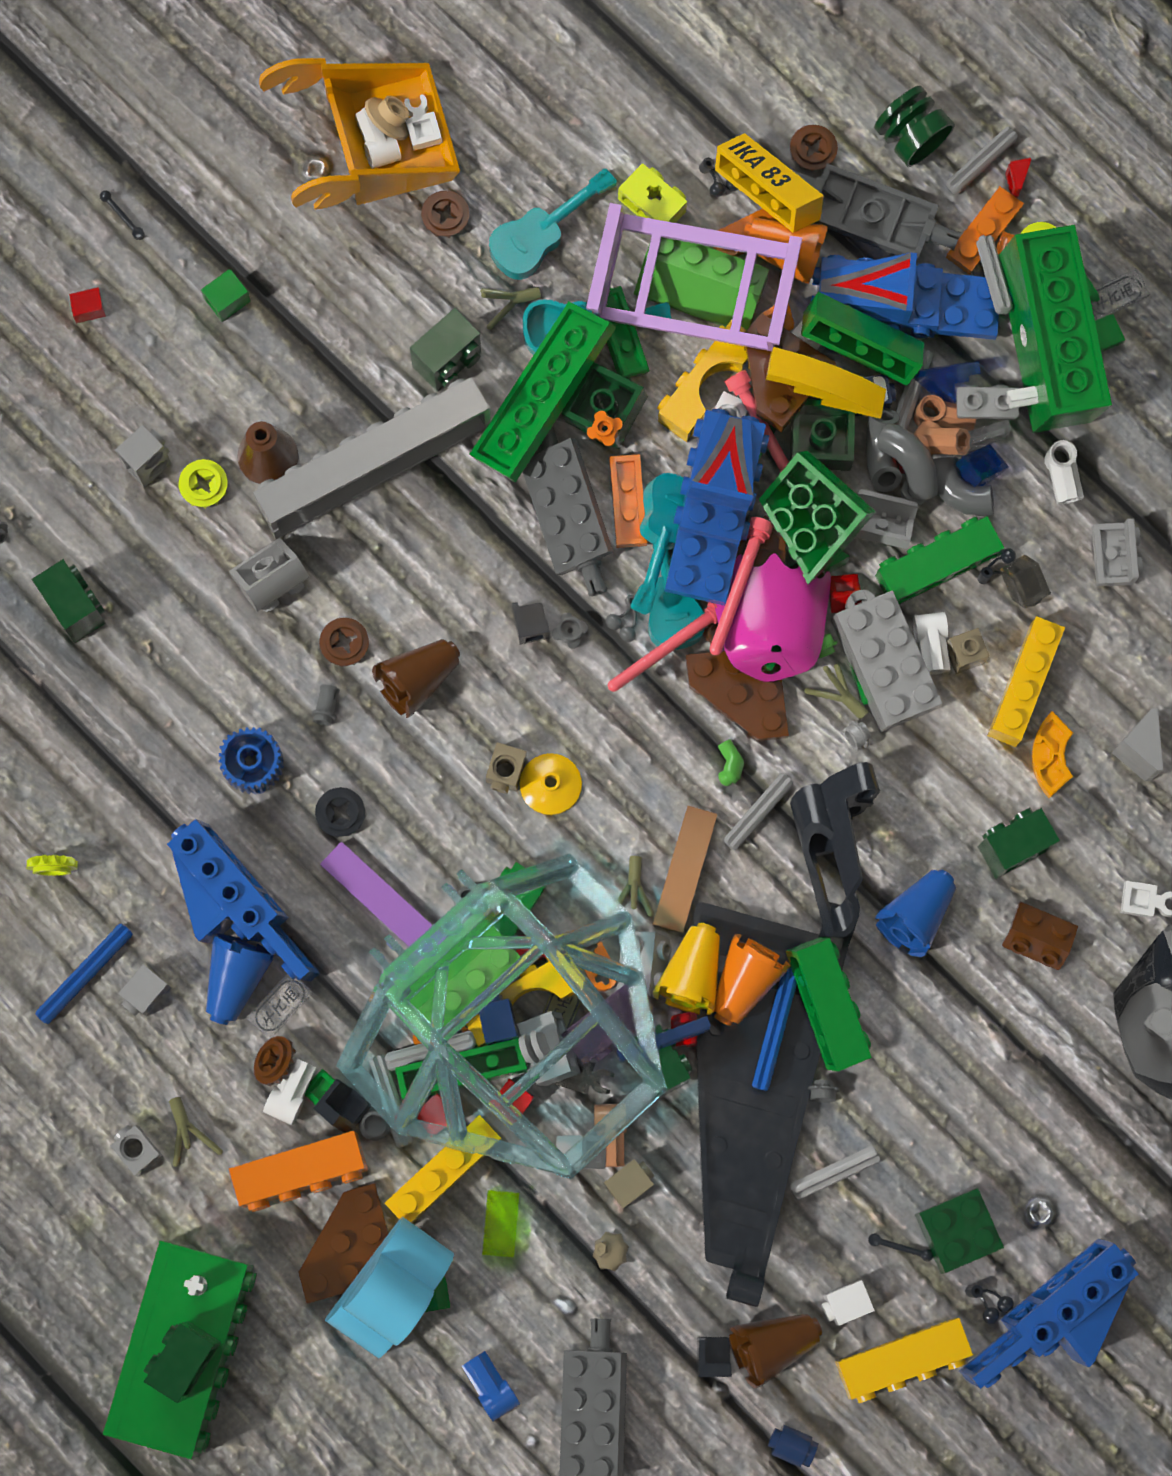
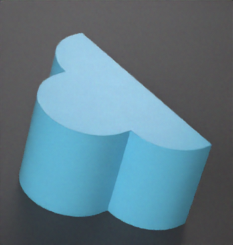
M401 1217L326 1316L325 1321L375 1357L381 1358L393 1344L395 1346L399 1345L416 1326L426 1311L435 1288L450 1267L454 1253L407 1219Z

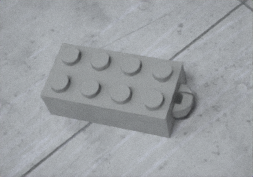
M864 589L852 593L846 601V610L836 613L831 622L868 700V706L880 733L937 710L943 702L893 590L877 597ZM865 600V602L855 605L856 602Z

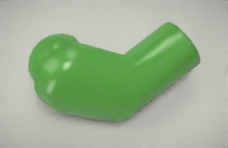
M728 739L718 746L726 760L724 771L719 772L718 775L719 781L724 786L737 783L741 778L744 767L742 756L732 740Z

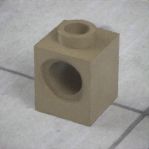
M979 628L951 637L947 641L948 656L955 674L983 665L989 658V653Z
M496 743L486 774V783L491 784L490 788L492 790L508 794L509 790L516 792L527 758V751ZM503 763H509L514 767L513 774L508 777L500 776L496 770Z
M633 1159L603 1184L621 1208L624 1209L654 1185L650 1180L654 1177V1174L644 1161L638 1164Z

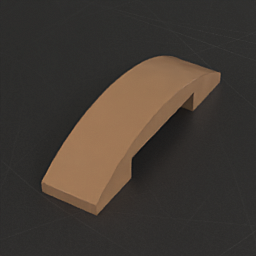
M687 806L653 925L683 934L717 814Z

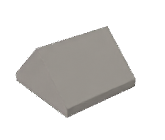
M1152 708L1111 752L1144 781L1153 780L1163 771L1158 708Z

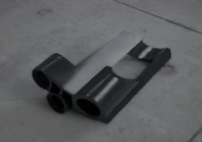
M867 762L849 766L829 776L821 784H809L795 792L790 801L824 932L829 937L847 936L854 929L859 918L860 905L856 890L863 881L852 817L863 813L867 807H871L874 804L873 800L880 793L873 765ZM834 852L846 895L842 904L833 909L830 908L817 856L826 855Z

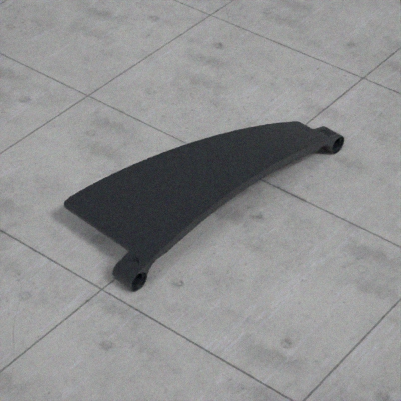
M699 902L696 905L693 915L694 926L697 927L698 923L711 925L716 928L715 933L720 935L717 988L731 941L735 934L742 935L739 939L741 942L746 943L748 938L777 953L780 956L777 962L781 965H784L785 961L789 963L786 950L816 938H830L831 942H834L840 954L838 962L842 971L848 947L855 930L854 927L851 933L845 937H829L825 935L823 924H821L819 934L704 902ZM829 902L831 909L837 908L840 905ZM779 981L739 1024L732 1022L731 1026H728L714 1017L715 1011L711 1015H707V1009H701L700 1014H697V1019L707 1016L711 1025L708 1032L697 1035L696 1044L705 1260L709 1263L732 1269L726 1299L758 1307L763 1292L766 1268L811 1091L808 1090V1087L812 1086L821 1052L798 986L796 985L770 1087L767 1091H763L752 1086Z

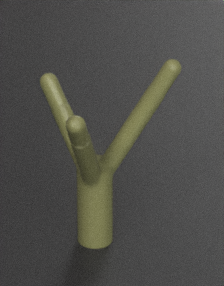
M539 287L516 292L482 288L480 292L483 298L510 300L487 325V329L491 330L516 304L541 299Z
M837 663L834 665L837 677L828 666H824V672L841 695L811 688H805L804 692L817 697L842 702L861 720L869 711L849 692L840 665Z
M629 857L628 883L606 916L605 921L607 923L611 922L630 891L631 908L633 910L637 908L639 895L649 917L653 916V910L641 886L642 857Z
M181 1097L170 1099L169 1104L177 1125L173 1166H179L182 1140L186 1149L191 1148L188 1130L214 1152L221 1155L223 1150L189 1122Z

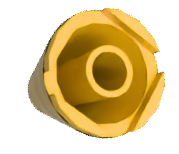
M698 923L697 927L692 926L689 928L654 987L652 994L657 1000L659 995L667 998L665 1004L682 1011L700 1014L701 1009H707V1015H711L714 1012L720 935L715 933V927Z

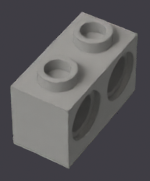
M143 425L115 449L123 467L144 488L171 464L167 455L170 451L165 445V440L156 430L152 429L149 432Z

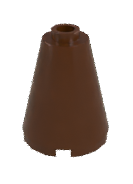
M260 421L248 428L239 445L237 458L239 467L245 477L250 481L261 484L268 479H274L275 481L284 476L286 470L297 465L299 455L294 439L287 432L270 423Z
M440 639L377 663L372 668L373 678L375 682L381 680L384 689L380 692L389 705L399 715L402 716L406 713V718H409L459 665L458 657H460V652L452 641L447 642L444 639Z
M808 1314L738 1324L729 1329L733 1332V1334L729 1335L733 1356L739 1369L745 1367L749 1373V1376L744 1378L752 1388H759L817 1346L820 1343L819 1336H822L820 1323L815 1317L811 1318Z

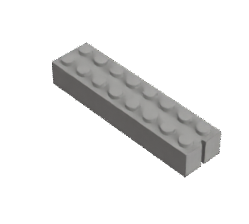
M472 377L467 380L463 378L458 379L448 386V390L438 395L437 393L427 395L421 400V404L414 408L405 407L396 412L393 419L385 423L379 421L367 428L366 433L357 438L356 436H350L340 442L338 448L330 452L324 450L312 457L311 462L303 466L300 464L292 466L285 471V475L275 481L274 479H268L258 485V490L253 492L258 507L274 537L278 539L483 431L491 422L490 408Z

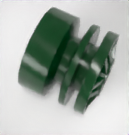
M921 85L915 86L895 99L880 115L874 125V129L879 135H884L883 139L887 144L899 140L894 152L907 167L920 163L932 154L949 137L955 127V124L942 109L929 113L935 102L931 96L926 97L927 92Z

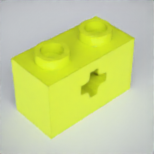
M643 163L618 188V200L639 217L676 223L686 213L687 200L684 193L675 186L671 188L663 181L664 178L658 170L653 167L649 169Z

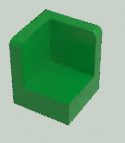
M227 270L201 289L204 300L221 322L228 319L251 301L247 289L232 270Z

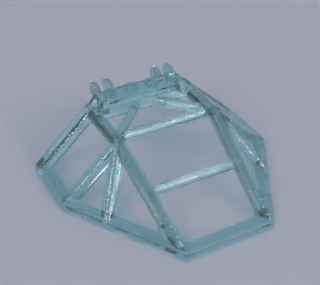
M570 853L478 885L461 869L456 875L458 880L464 886H467L470 892L461 898L451 885L445 883L441 888L456 905L413 944L404 950L390 934L384 938L386 944L399 955L390 964L379 950L373 948L369 952L384 970L336 1066L398 1135L416 1137L429 1143L472 1154L478 1153L492 1157L495 1160L514 1165L516 1163L572 1179L667 1091L633 918ZM568 879L606 918L553 936L515 896ZM505 914L526 935L481 936ZM618 935L623 963L583 948ZM529 949L444 1026L449 964L465 950ZM544 954L591 1014L502 1095L447 1041ZM580 968L628 986L638 1041ZM435 978L430 1024L410 1000ZM389 1009L429 1050L400 1107L362 1067ZM599 1024L643 1082L563 1154L512 1103ZM457 1079L527 1147L467 1132ZM436 1082H438L447 1127L416 1119Z

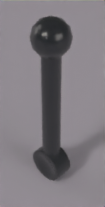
M102 191L100 199L103 202H107L132 230L135 240H142L145 235L143 229L136 227L112 200L109 191Z
M875 1233L871 1234L868 1238L871 1246L882 1245L917 1255L926 1262L933 1259V1253L930 1249L922 1251L881 1239Z

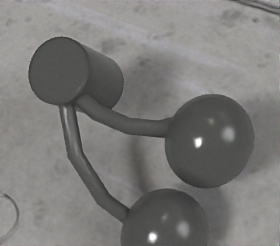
M628 595L626 597L625 603L628 609L623 614H610L607 616L606 625L610 629L617 630L621 627V618L626 616L631 610L630 605L635 595ZM633 610L634 620L632 627L624 626L620 629V637L626 642L633 641L636 636L634 627L636 625L637 613L635 610Z

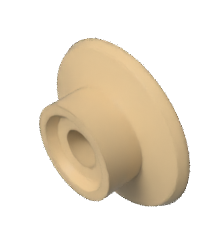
M386 96L385 99L373 97L365 102V110L369 119L381 132L396 140H405L408 137L409 132L405 121L409 118L410 114L402 101L394 96Z

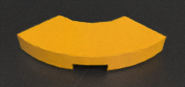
M1053 711L1041 723L1032 746L1034 774L1039 786L1048 798L1054 795L1073 777L1066 765L1064 755L1067 742L1073 735V732Z

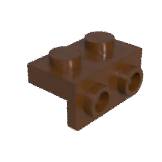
M1020 901L1002 946L1045 966L1060 970L1070 954L1078 925Z

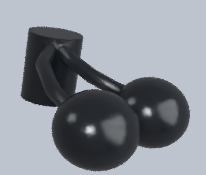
M705 158L699 165L700 172L704 174L709 172L714 179V184L710 187V193L713 196L720 197L724 195L726 188L730 191L738 190L728 180L726 181V187L723 183L717 182L716 176L712 171H715V163L712 158Z
M1011 548L1004 549L1001 557L994 559L988 567L982 568L977 577L980 584H987L993 574H1003L1010 581L1017 580L1020 576V570L1016 565H1008L1005 571H993L990 568L996 561L1001 559L1005 564L1014 563L1016 560L1015 551Z
M968 1285L965 1289L968 1297L980 1298L985 1306L983 1320L988 1324L997 1322L1000 1314L996 1308H988L987 1302L982 1296L983 1292L993 1294L999 1298L997 1307L1001 1312L1007 1313L1014 1307V1301L1011 1297H1001L998 1293L983 1289L980 1285Z

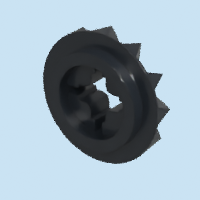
M342 787L333 788L325 792L318 800L315 816L318 825L325 833L337 838L350 836L361 828L365 818V806L361 797L353 790ZM349 802L346 813L351 820L339 818L332 823L335 812L330 805L342 808Z

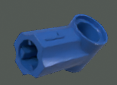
M486 1351L462 1365L465 1374L479 1394L478 1399L492 1421L497 1420L520 1405L506 1379H502Z

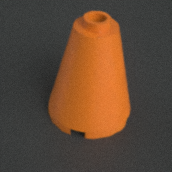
M754 218L752 224L746 222L742 235L789 243L790 236L801 237L802 244L794 278L802 283L809 284L820 255L821 246L825 240L828 226L810 224L792 233L778 220ZM758 255L783 270L785 260Z
M735 934L731 941L716 991L714 1009L716 1014L714 1017L728 1026H731L732 1022L739 1024L790 968V964L785 961L784 965L777 962L780 956L750 938H748L746 943L739 941L742 936L740 934Z

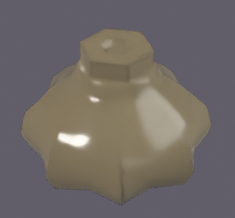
M607 1231L601 1238L595 1241V1249L592 1256L596 1259L601 1270L610 1269L615 1272L621 1264L627 1262L626 1254L629 1246L624 1242L621 1233L612 1234Z

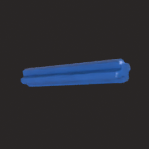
M118 924L39 1007L35 1013L36 1016L43 1023L49 1024L132 937V932L124 924Z
M791 968L788 969L779 981L752 1083L754 1088L767 1091L770 1087L797 985Z

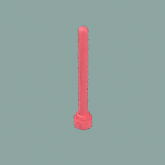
M746 369L724 382L729 392L733 391L735 396L739 395L748 414L759 419L760 423L766 424L764 434L769 435L767 448L780 472H782L789 461L769 424L756 416L755 399L749 390L751 388L749 383L751 379Z
M750 518L747 536L749 541L710 645V652L713 655H719L722 652L760 545L765 543V540L769 539L772 533L773 524L764 518Z
M708 602V607L705 608L704 614L608 682V689L612 692L618 691L711 623H718L715 611L717 605Z

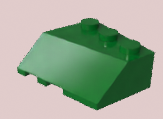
M809 451L797 452L759 499L777 532H780L786 542L793 560L797 561L804 573L803 577L807 584H810L838 558L876 512Z

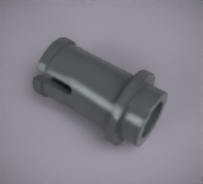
M327 684L320 685L316 710L312 711L313 722L319 725L331 726L332 721L336 720L334 711L338 693L340 692L339 688Z

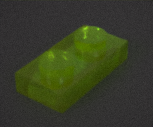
M488 1190L482 1255L514 1258L520 1193Z

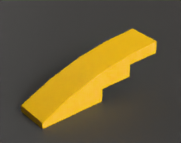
M773 347L766 380L794 386L793 392L822 399L821 405L881 418L886 394L885 388L835 365Z

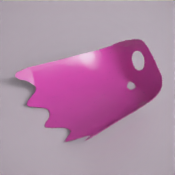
M741 554L735 560L728 596L743 558ZM772 554L762 566H753L724 644L725 652L732 665L741 672L764 682L785 679L811 669L819 658L823 644L831 583L829 571L825 573L823 578L818 579L816 577L810 584H807L801 568H788L777 554ZM716 604L717 608L715 607L719 624L725 606ZM774 645H779L782 651L772 652L771 648ZM767 663H777L781 666V670L774 674H766L761 668Z

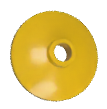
M547 753L533 758L525 766L520 777V791L524 801L530 808L541 814L557 815L569 810L576 803L581 793L582 780L578 768L571 760L559 754ZM548 777L556 779L557 784L554 787H547L545 785V780Z

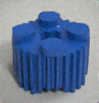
M246 727L245 731L239 729V733L234 731L233 735H227V740L223 739L224 745L219 747L222 752L219 753L220 760H218L220 770L231 786L233 785L236 790L239 789L242 793L246 790L247 794L251 792L255 795L261 794L266 789L269 790L270 785L274 786L275 780L279 781L278 775H282L281 769L284 768L283 754L277 741L266 730L263 732L260 727L257 730L255 727L249 730ZM253 755H257V763L247 766L245 758L247 756L252 758Z

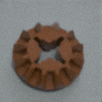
M807 125L795 132L790 142L792 160L798 163L800 169H810L811 172L819 169L824 170L826 164L834 162L837 155L838 145L835 136L830 130L820 125ZM820 140L818 151L821 153L814 152L808 157L809 148L806 145L813 146Z
M439 191L429 196L424 202L421 211L422 221L426 230L432 232L436 237L445 236L450 238L452 235L460 234L462 229L468 225L469 207L465 199L459 194L452 191ZM450 205V214L454 218H447L441 224V216L437 212H445Z
M337 618L324 627L320 635L319 644L322 654L330 663L344 667L355 665L365 657L369 647V638L366 629L358 621L351 618ZM341 631L346 639H353L349 643L350 653H347L343 647H335L340 642L338 632Z
M276 1036L269 1039L260 1048L254 1062V1075L260 1083L271 1087L274 1083L281 1084L284 1075H290L289 1068L295 1064L292 1058L296 1054V1050L292 1047V1041L283 1036Z

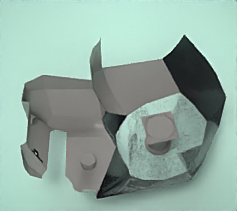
M1171 923L1160 932L1113 992L1115 1016L1124 1053L1134 1076L1158 1094L1172 1100Z

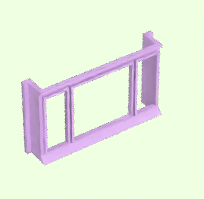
M610 203L586 309L593 311L595 315L606 321L772 351L775 345L780 344L802 238L790 236L789 243L628 215L624 214L622 205ZM623 230L652 236L635 312L606 307ZM661 238L747 253L730 330L645 314ZM757 255L785 260L768 337L740 332Z

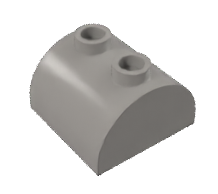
M281 538L270 543L229 571L257 612L261 609L264 612L273 610L279 604V597L287 592L290 595L297 594L305 587L303 581L309 578L299 558Z

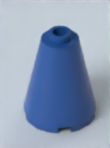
M931 870L876 914L875 919H879L876 923L877 929L898 949L901 945H904L910 949L907 954L916 957L925 956L931 948L955 893L954 878L944 870Z
M215 934L212 940L206 1012L211 1015L210 1020L223 1025H228L229 1021L237 1020L273 961L274 955H271L264 946L259 944L254 946L247 943L245 939L242 940L231 935Z

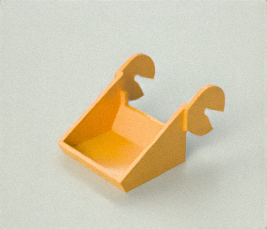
M297 58L277 63L260 75L259 85L264 92L287 81L281 89L283 94L307 89L323 78L327 100L330 102L350 175L320 177L299 186L291 195L292 204L296 208L316 198L318 199L313 204L315 210L328 208L349 199L353 194H355L357 205L449 182L460 173L429 63L327 64L325 58ZM423 94L427 99L428 105L426 113H435L442 143L414 151L408 134L405 140H397L401 152V161L372 169L366 157L365 142L356 122L355 114L360 112L362 108H365V102L373 97L385 99L386 96H394L403 103L408 98L412 107H419L421 105L420 95Z

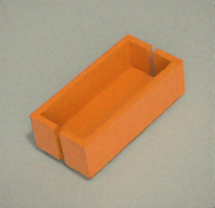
M355 1131L229 1168L239 1206L248 1208L252 1212L271 1207L269 1201L278 1198L283 1203L301 1198L300 1192L311 1189V1192L318 1193L331 1189V1182L342 1179V1183L345 1184L363 1179L362 1173L368 1171L360 1139Z

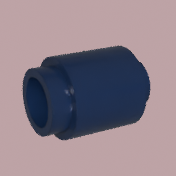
M784 1424L780 1430L777 1428L773 1430L768 1446L773 1448L771 1455L798 1467H801V1465L810 1467L819 1445L818 1442L812 1440V1436Z

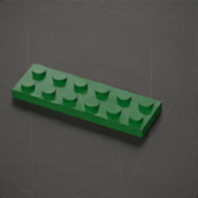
M568 301L469 455L516 483L616 327L610 322Z

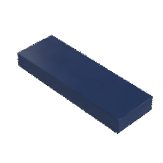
M705 1016L616 1050L619 1062L624 1063L706 1033L710 1030L711 1025L708 1017Z

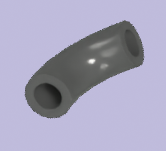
M883 408L880 419L869 416L866 432L867 469L874 488L881 492L894 490L902 480L897 460L878 449V438L882 429L890 422L899 425L900 416L889 408Z
M888 423L879 435L878 449L895 458L903 467L907 475L908 494L922 500L935 497L938 494V476L935 462L929 450L913 433L897 424Z
M958 457L933 459L938 476V495L946 505L966 515L994 516V498L991 485L978 486L967 482L961 475Z

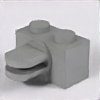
M549 1011L517 1024L520 1032L518 1033L519 1047L525 1061L529 1062L527 1063L528 1074L537 1085L548 1086L581 1073L561 1013Z

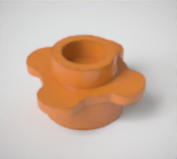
M598 411L594 415L595 421L592 427L587 429V435L590 439H597L605 446H612L615 443L618 430H621L623 427V423L620 418H611L607 416L605 411ZM607 426L608 429L606 431H603L602 427Z

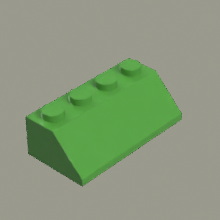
M661 238L648 300L659 304L668 302L670 308L726 327L733 319L745 260L701 244ZM649 247L635 287L634 295L636 296L639 295ZM757 264L754 265L741 327L746 330L751 325L769 274V268Z
M478 911L383 996L426 1045L520 962L522 958L486 917Z

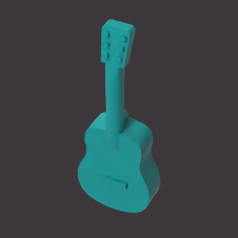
M604 168L589 180V184L550 215L541 208H533L521 219L507 222L497 227L489 238V252L495 265L506 276L515 280H522L532 276L540 267L544 257L560 245L561 231L557 224L596 193L599 195L616 186L617 180Z
M544 299L531 303L525 309L523 314V337L526 347L532 355L535 354L566 304ZM584 301L573 302V304H575V305H577V306H579V307H581V308L587 310V309H586V306H587V303H586V302H584ZM668 302L645 309V314L671 319Z
M673 473L658 475L646 485L643 493L645 515L640 525V533L653 544L654 550L644 583L640 585L630 607L644 615L652 610L657 593L655 587L666 549H674L678 524H673L677 505L683 506L685 495L680 494L684 477Z
M666 549L660 570L662 577H658L655 587L657 593L648 621L649 637L657 647L704 614L694 598L664 592L671 562L668 549ZM705 628L675 650L697 644L703 637Z

